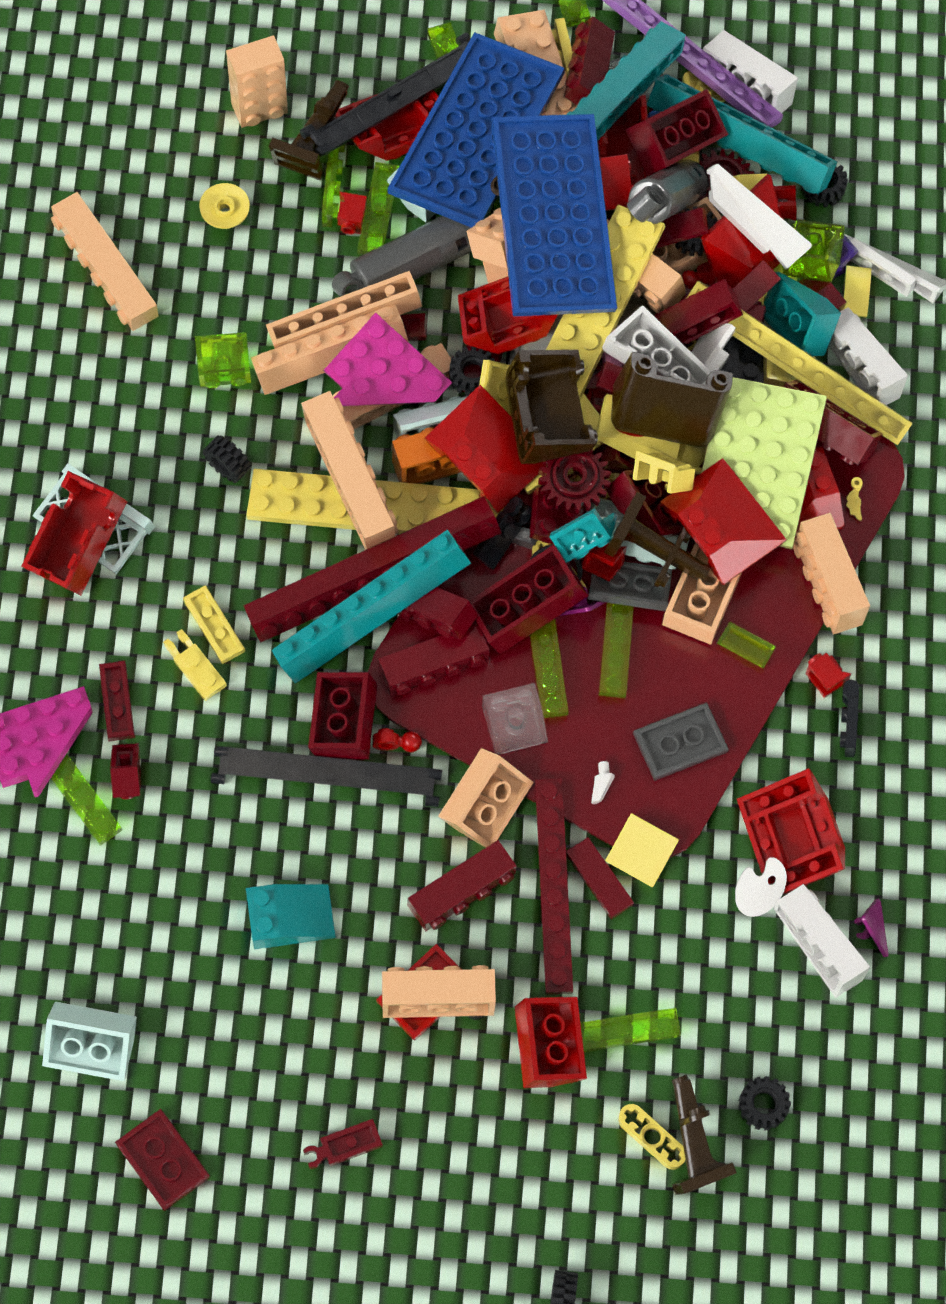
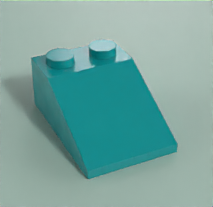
M775 272L781 280L766 295L764 306L766 307L764 320L778 334L811 356L825 355L841 312L827 298L783 273Z
M271 884L246 888L254 950L336 938L328 884Z

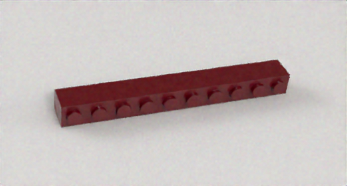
M484 496L243 605L260 643L325 614L447 529L462 550L500 534L499 525Z

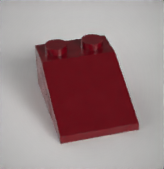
M633 469L623 471L610 484V488L606 489L613 504L624 515L636 492L646 496L635 519L664 538L679 535L683 525L679 521L675 524L659 504L660 501L670 495L667 490H664L665 484H668L667 482L661 480L660 483L651 484L649 479L633 480Z

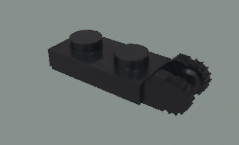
M518 496L513 497L496 517L501 533L479 543L473 551V555L490 569H495L521 530L522 525L526 524L531 517L532 508L528 505L522 506L523 500Z
M848 679L843 685L842 702L847 707H842L841 723H846V732L840 733V748H845L844 757L854 758L857 741L859 684L855 680Z

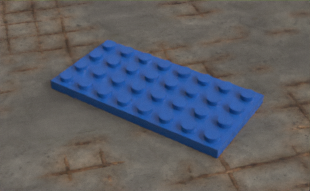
M474 32L388 187V194L471 228L478 221L486 219L498 198V195L491 191V182L497 176L491 124L492 118L542 116L565 73V68Z
M594 114L493 117L491 124L513 317L615 312L617 310Z

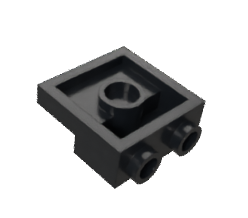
M732 336L723 348L729 354V358L721 371L733 373L735 378L763 383V356Z

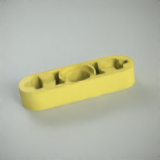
M628 1104L624 1106L618 1117L621 1128L666 1168L676 1170L682 1167L685 1162L683 1145L638 1105ZM626 1112L630 1115L635 1112L637 1114L636 1121L642 1125L644 1121L648 1123L642 1128L640 1134L635 1132L639 1128L636 1123L630 1122L628 1124L625 1122L627 1118ZM650 1129L656 1130L660 1134V1141L657 1144H649L644 1138L646 1131ZM665 1139L669 1141L666 1145L668 1150L671 1152L679 1151L678 1158L680 1161L674 1159L670 1162L667 1159L669 1154L666 1150L662 1149L661 1153L657 1151L663 1145Z

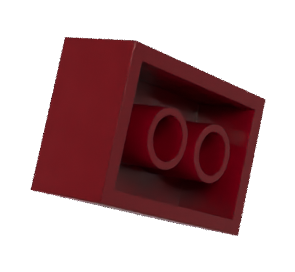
M317 672L308 748L315 756L337 759H369L377 683L369 672Z

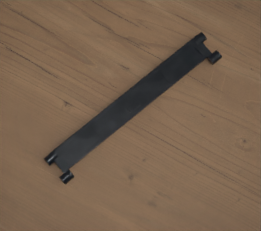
M467 32L455 39L459 47L318 130H315L312 124L300 129L301 136L304 139L310 136L318 146L314 150L315 153L322 157L446 84L471 39L470 35Z
M215 746L214 757H220L219 772L211 774V783L224 785L226 774L426 795L425 806L439 807L440 797L433 796L434 781L442 779V770L224 746Z

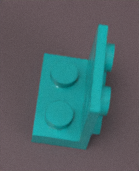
M594 508L551 532L549 537L566 562L574 558L579 560L586 556L590 549L596 546L599 548L603 547L611 541L618 516L614 512L602 519Z

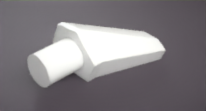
M603 761L598 763L599 775L594 776L592 804L602 802L615 778V775L609 771V762Z

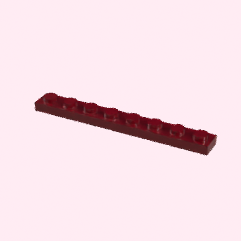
M562 778L535 779L546 995L573 994Z

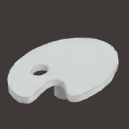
M774 857L768 858L765 870L760 876L756 875L751 867L745 868L735 888V902L743 914L751 917L765 914L782 897L787 878L782 862ZM770 876H775L776 878L773 884L768 883Z

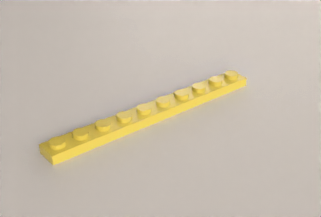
M697 281L687 298L708 287ZM742 310V316L728 322L736 327L735 333L732 336L821 395L827 396V399L883 433L884 437L896 445L900 443L911 427V421L747 312Z

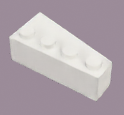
M725 30L703 47L707 54L779 112L783 113L792 105L798 77Z
M643 305L606 337L602 347L605 353L624 364L631 352L648 355L656 363V374L705 385L706 378L711 372Z
M849 307L840 311V318L829 343L833 353L856 386L885 405L899 399L908 377L906 372L864 326L858 315L854 314Z
M803 884L776 901L773 909L835 998L863 981L870 969L869 964L835 924L831 916L822 908L817 896L811 889L808 890Z

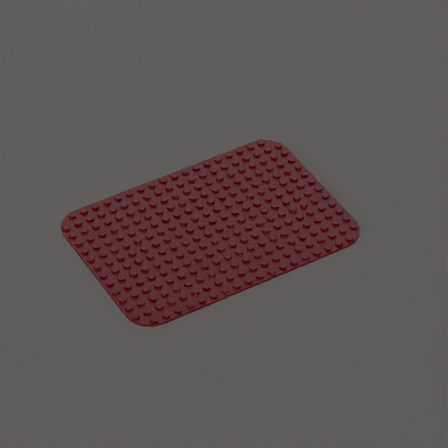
M585 389L584 393L588 394L589 389ZM884 436L881 437L868 460L860 464H848L840 458L841 454L836 450L828 451L823 448L840 492L845 526L838 529L855 570L897 500L905 478L903 458L895 444ZM855 477L861 478L863 482L858 495L861 499L862 521L850 515V509L846 507L848 502L846 498L853 490L851 481ZM583 506V514H585L587 510ZM531 517L522 527L530 529ZM690 537L686 551L690 554L696 543L692 537ZM511 543L493 570L473 555V551L478 545L476 544L463 550L471 564L437 587L464 599L471 600L528 562L532 557V549ZM777 547L742 572L712 644L663 626L662 623L666 611L606 602L592 611L558 616L502 654H499L489 644L484 635L490 652L489 659L483 665L478 667L469 666L462 669L457 675L451 677L445 675L437 678L430 685L422 686L421 684L413 687L406 694L397 695L396 693L390 696L379 670L378 658L441 636L437 630L431 627L430 629H425L417 621L412 619L407 621L398 616L376 650L368 672L377 683L375 705L394 724L407 731L418 733L424 741L469 766L481 748L501 756L534 782L525 795L527 799L536 803L535 779L562 778L564 819L613 847L629 816L633 813L679 839L670 856L672 858L686 851L701 834L823 626V609L821 604H817L814 600L812 593L814 588L811 581H807L804 576V564L801 557L797 558L794 549ZM625 555L624 562L663 567L660 563L652 561L645 563L638 561L636 557ZM581 558L580 560H581V564H582V566H583V560H584V558ZM574 559L568 561L571 567L577 573V566ZM677 568L672 569L668 605L683 572ZM583 569L581 580L586 585L589 595L592 573ZM707 703L728 746V752L654 781L635 740L633 731ZM603 761L609 762V771L615 775V778L602 802L592 804L594 776L599 775L598 763Z

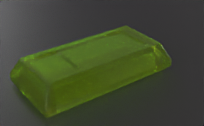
M732 622L728 623L717 642L720 646L763 669L776 648L771 643Z

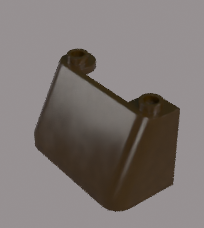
M518 350L506 372V389L521 464H535L591 451L596 446L598 441L597 431L593 430L591 425H584L577 388V381L580 375L584 373V362L580 360L579 350Z
M631 352L613 384L611 421L614 427L623 432L695 447L707 446L715 434L730 393L733 373L714 370L708 374L705 385L657 375V366L654 359L645 354Z

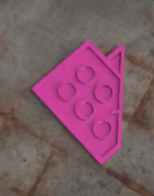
M377 313L367 321L323 370L342 388L334 399L338 397L343 407L433 403L452 384L444 374Z
M84 686L0 713V782L3 788L29 780L34 797H39L93 713Z

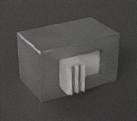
M522 527L512 543L532 549L538 540L530 538V529Z

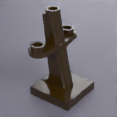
M335 80L327 95L318 100L314 105L313 114L304 127L312 124L315 130H318L335 120L336 118L334 117L348 94V84ZM299 132L292 144L272 137L269 149L275 165L319 181L321 180L324 171L320 156L314 151L318 146L310 136L304 139Z
M636 492L604 553L614 557L623 541H629L664 560L665 563L654 582V586L657 588L659 586L663 588L666 586L671 576V573L667 572L670 565L696 580L701 579L704 581L711 566L680 548L681 543L685 542L687 544L691 537L688 531L683 526L674 544L636 520L635 518L646 499V496Z
M687 1074L671 1080L674 1087L688 1178L671 1184L675 1195L686 1194L737 1173L733 1162L718 1163L711 1156L701 1120L710 1115L709 1109L706 1110L704 1105L698 1107L692 1083Z

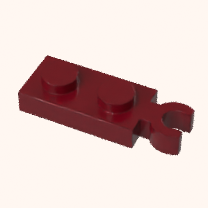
M370 1119L320 1138L321 1147L307 1146L303 1149L304 1155L309 1153L316 1154L317 1159L308 1163L309 1169H315L321 1165L323 1160L327 1159L329 1166H333L383 1147L374 1120Z

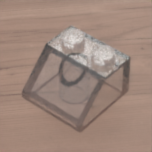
M535 683L483 695L482 709L495 754L500 755L548 743L542 706Z

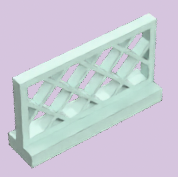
M67 464L62 470V477L32 516L42 523L44 519L42 515L51 504L54 503L61 508L62 505L66 504L68 499L61 500L60 491L63 488L61 484L68 471L95 484L98 483L70 464ZM126 504L113 530L117 531L118 544L107 545L98 562L117 574L145 535H150L155 528L152 521ZM132 528L138 532L132 541L122 543L121 530ZM119 548L120 558L115 565H112L106 560L105 551Z

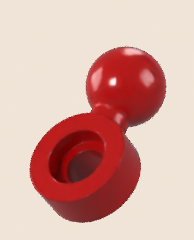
M709 262L700 264L697 267V272L686 270L681 274L683 282L688 286V289H693L697 281L707 285L715 283Z
M383 728L372 735V747L377 750L387 751L402 747L406 752L413 753L418 751L422 745L420 735L413 731L399 736L397 733H394L393 729Z

